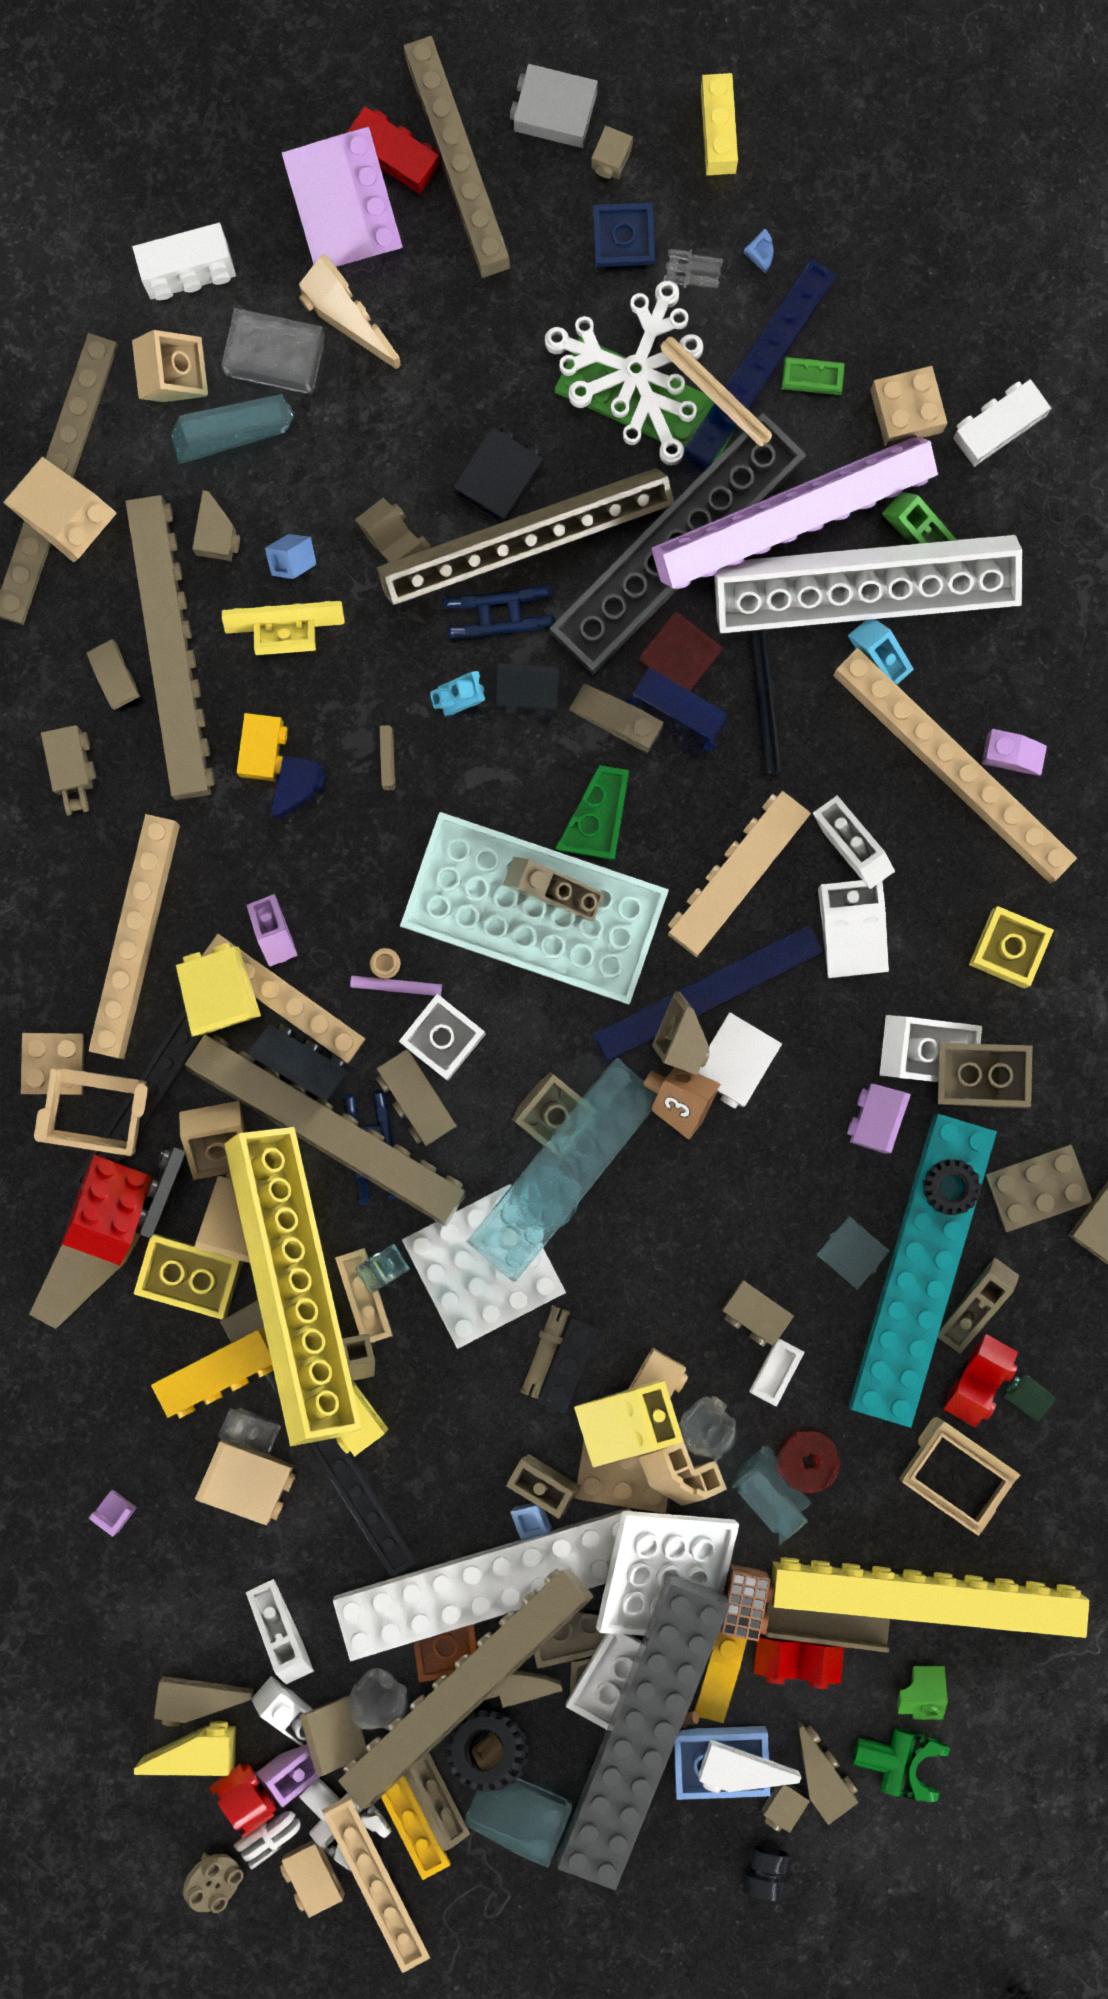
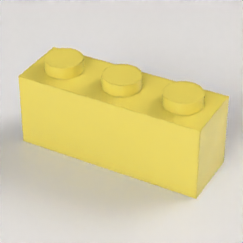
M732 73L702 75L701 102L706 175L736 174L738 154Z

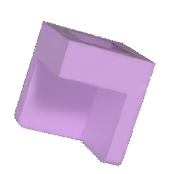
M112 1489L97 1510L90 1515L89 1519L113 1537L119 1533L137 1507Z

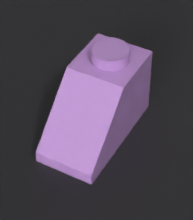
M992 729L986 737L981 764L1041 776L1047 746L1020 734Z
M275 894L247 904L257 941L269 967L298 956Z
M307 1744L279 1754L255 1773L271 1797L282 1808L321 1777L315 1774Z

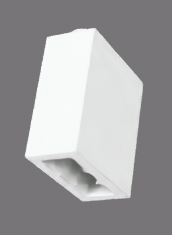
M729 1013L710 1043L708 1061L704 1067H700L698 1074L721 1084L718 1093L722 1095L720 1100L734 1109L738 1105L745 1107L782 1043Z

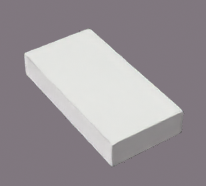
M778 1339L775 1345L771 1347L749 1392L777 1407L804 1351Z

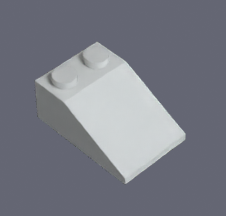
M886 1015L879 1076L938 1082L939 1043L980 1044L982 1026Z

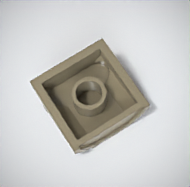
M549 1073L536 1084L521 1102L512 1120L560 1159L562 1153L598 1111L553 1073Z

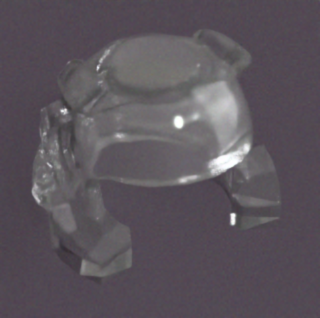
M712 1396V1398H701L688 1412H684L679 1423L687 1452L691 1451L695 1455L709 1457L716 1461L720 1460L722 1455L727 1453L736 1441V1421L724 1412L727 1405L715 1396Z
M378 1668L368 1670L357 1684L354 1683L349 1696L351 1699L350 1716L352 1722L359 1728L368 1731L380 1727L388 1730L387 1727L396 1718L405 1716L408 1708L406 1686L397 1683L388 1671Z

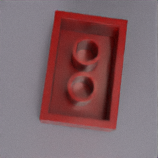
M94 1154L83 1176L62 1245L120 1266L132 1245L152 1176Z

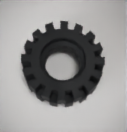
M949 1159L934 1164L925 1174L926 1178L923 1180V1194L927 1198L926 1202L935 1211L945 1215H958L968 1212L967 1210L976 1205L975 1202L979 1200L981 1195L979 1194L981 1183L978 1180L980 1178L978 1173L974 1172V1168L961 1160ZM948 1175H955L963 1182L962 1194L953 1200L944 1197L940 1191L941 1181Z

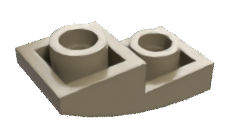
M113 639L87 652L96 678L113 710L140 697L132 673L126 668L118 644Z

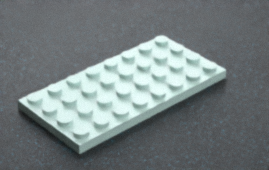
M439 812L400 927L630 1005L669 890ZM513 857L530 859L605 893L594 922L504 886L503 883Z

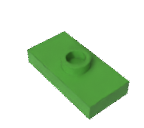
M785 357L781 389L841 395L845 363Z

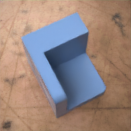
M288 534L265 548L271 576L294 579L316 565L311 537Z

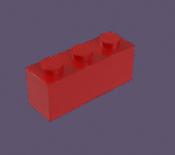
M364 106L346 133L369 127L380 168L418 194H421L440 167L438 151L427 142L421 144L415 140L412 133L405 127L400 125L395 127L389 123V119L379 110L374 109L371 111Z

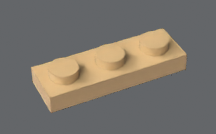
M363 1248L336 1257L335 1259L359 1334H369L371 1343L393 1336L366 1249Z

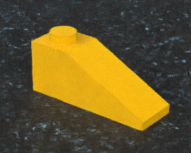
M720 1630L704 1669L694 1711L698 1713L700 1718L724 1723L747 1639L724 1635Z

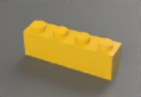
M264 1327L152 1384L151 1386L167 1418L177 1414L180 1419L196 1410L194 1404L204 1400L207 1405L221 1398V1390L230 1386L232 1391H235L249 1383L247 1377L257 1373L260 1378L272 1372L273 1365Z

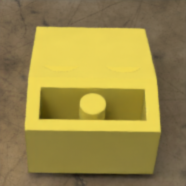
M664 1379L574 1406L592 1467L653 1452L684 1442Z

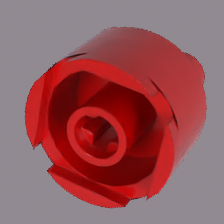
M249 1763L244 1766L238 1764L231 1770L228 1776H222L209 1785L212 1795L217 1792L216 1794L220 1798L217 1801L218 1805L235 1830L238 1831L240 1829L242 1838H245L274 1817V1811L277 1810L276 1803L266 1788L260 1791L257 1787L259 1784L258 1777Z

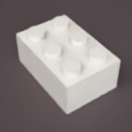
M220 223L132 246L141 280L150 300H165L172 297L173 293L180 291L195 292L201 289L202 285L209 283L216 285L224 284L230 281L231 277L236 276L228 244Z

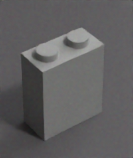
M528 64L526 74L521 73L518 80L517 91L521 92L519 101H513L510 111V120H514V131L583 148L597 96L598 81Z

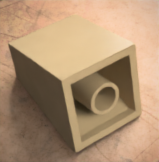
M227 1172L226 1177L218 1176L194 1248L250 1263L231 1173Z
M227 1436L219 1442L195 1500L267 1525L271 1518L277 1520L284 1503L280 1502L279 1499L283 1490L289 1492L296 1475L291 1473L294 1465Z

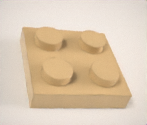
M22 1033L21 1094H47L52 1068L63 1067L84 1071L85 1034ZM62 1082L60 1095H84V1086Z

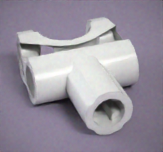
M318 1778L298 1796L321 1819L309 1831V1834L336 1862L351 1871L339 1845H337V1848L332 1846L329 1849L327 1847L335 1837L321 1811L341 1799ZM346 1793L341 1799L345 1798L349 1794ZM352 1799L358 1813H360L362 1810ZM374 1805L368 1808L367 1813L360 1814L365 1827L372 1832L376 1831L383 1838H386L392 1832L389 1824Z

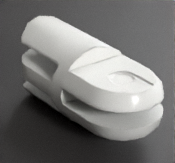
M285 1811L269 1823L261 1825L245 1838H241L233 1846L238 1852H241V1856L245 1861H249V1867L254 1869L282 1848L281 1845L298 1832L301 1826L300 1820L295 1818V1814L292 1811Z

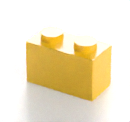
M244 714L237 774L240 777L276 782L277 774H282L284 757L279 756L281 744H286L288 727L283 726L284 722L280 717Z

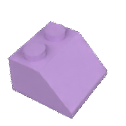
M869 1084L868 1089L862 1088L857 1105L861 1106L858 1118H852L847 1134L852 1135L850 1142L883 1154L891 1153L911 1094L876 1084Z

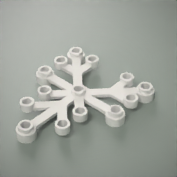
M663 281L657 285L655 290V300L657 303L652 315L648 309L649 300L646 295L637 293L631 298V309L637 314L645 331L635 355L624 359L601 350L593 333V321L586 316L580 317L575 324L576 333L582 337L584 343L570 338L563 328L554 327L548 330L545 335V346L553 354H561L566 350L578 354L575 357L566 355L561 358L560 371L566 376L574 375L578 369L595 362L618 370L589 383L585 381L574 382L569 388V401L577 408L588 406L594 394L624 382L618 398L614 399L611 404L612 414L617 418H623L629 412V402L635 387H637L641 398L630 425L624 428L623 439L629 445L637 444L641 439L642 426L647 414H649L661 441L660 459L667 465H676L683 458L684 448L679 440L673 439L660 409L678 415L681 420L689 422L696 416V405L691 401L680 403L654 393L648 383L666 388L673 395L680 394L684 390L685 381L681 375L672 374L668 376L654 370L672 362L663 352L648 358L656 336L673 329H683L688 323L687 312L680 308L673 310L670 317L663 319L667 308L673 307L679 299V289L671 281ZM669 288L673 293L670 296H664L662 290ZM636 300H643L645 306L638 308L634 305V302ZM676 315H682L685 320L682 323H677L673 318ZM587 323L590 328L587 331H582L579 325ZM558 334L563 339L555 343L551 340L553 335ZM689 334L680 340L679 344L696 360L700 358L703 351V343L698 336ZM688 342H694L697 347L694 350H689L685 345ZM567 361L574 363V367L570 370L563 367V364ZM633 365H639L642 370L639 373H633L630 368ZM677 380L681 383V386L677 389L672 388L670 382ZM578 388H583L586 394L580 397L575 394V391ZM619 403L624 404L626 409L618 412L614 408L615 405ZM690 407L693 413L689 416L684 415L682 409ZM634 430L638 436L635 439H630L626 435L627 432ZM668 446H675L678 451L675 454H669L666 448Z

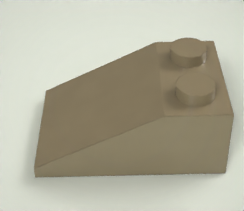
M939 1043L938 1104L1029 1109L1031 1107L1033 1046Z

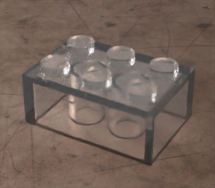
M234 308L221 364L224 374L228 377L313 394L325 341L323 327Z

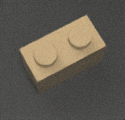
M314 1840L284 1854L282 1859L283 1865L280 1866L285 1881L287 1883L292 1882L297 1892L294 1894V1899L300 1911L305 1910L310 1918L343 1901L345 1892L324 1849Z

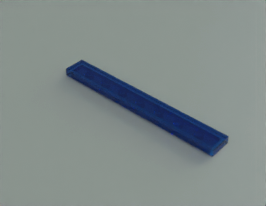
M813 259L810 260L725 387L747 410L837 275ZM714 403L684 448V453L709 467L737 424Z
M808 925L678 992H681L694 1009L696 1016H699L823 953V950L811 926ZM674 994L594 1034L607 1062L656 1037Z

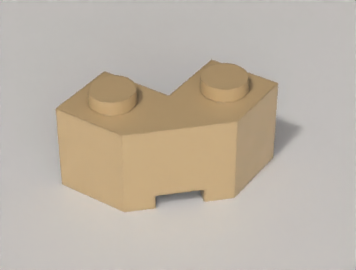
M684 1442L649 1452L639 1457L649 1486L682 1506L707 1499L727 1490L716 1460L693 1467Z

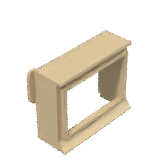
M63 1067L52 1068L46 1105L37 1114L34 1133L35 1140L126 1156L134 1155L136 1153L140 1118L145 1111L148 1091L147 1081ZM61 1083L133 1093L134 1099L128 1140L123 1141L54 1130Z
M934 1417L918 1438V1444L921 1447L899 1480L979 1536L995 1514L996 1508L1013 1483L1021 1475L938 1417ZM942 1437L1003 1479L975 1520L915 1478Z

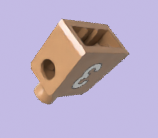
M676 1067L673 1068L666 1078L652 1070L643 1086L658 1094L651 1107L652 1111L689 1140L702 1124L721 1085L705 1076L696 1075Z

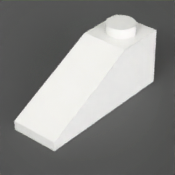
M273 1579L247 1591V1598L275 1674L285 1684H288L313 1672L314 1670L304 1643L275 1580Z
M710 1739L698 1778L703 1783L705 1789L720 1793L721 1789L734 1792L800 1783L801 1775L798 1770Z

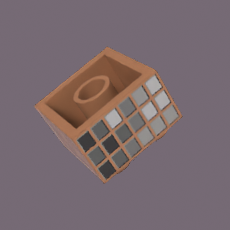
M730 1564L725 1589L730 1607L720 1629L722 1634L759 1641L760 1633L766 1634L769 1615H766L765 1606L766 1602L772 1603L775 1587L767 1571Z

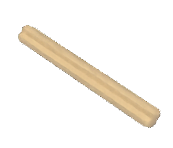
M668 337L661 344L662 352L759 446H764L772 438L771 432L673 337Z

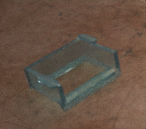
M765 1444L739 1467L732 1488L734 1489L738 1486L737 1492L774 1534L779 1533L780 1546L808 1522L801 1512L812 1502L786 1474V1466Z

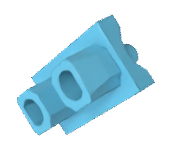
M479 671L465 674L431 691L430 695L434 709H443L444 716H449L485 701L483 695L484 687L479 684Z

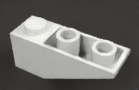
M271 1676L251 1700L261 1718L300 1746H304L307 1744L300 1715L313 1709L292 1690Z

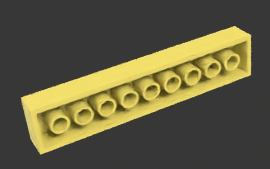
M289 1127L239 1133L224 1143L290 1446L347 1436L361 1430L362 1426L295 1128Z
M781 1557L780 1562H773L771 1580L772 1584L775 1585L772 1604L775 1608L1082 1638L1087 1636L1089 1599L1072 1585L1057 1584L1056 1589H1050L1045 1587L1044 1583L1026 1581V1586H1019L1014 1584V1580L996 1578L995 1583H988L983 1581V1577L965 1575L964 1580H957L952 1578V1574L934 1572V1577H926L922 1575V1571L904 1569L903 1574H895L891 1572V1568L873 1566L872 1571H865L860 1569V1565L842 1563V1568H834L830 1566L829 1562L812 1560L811 1565H803L799 1563V1559Z

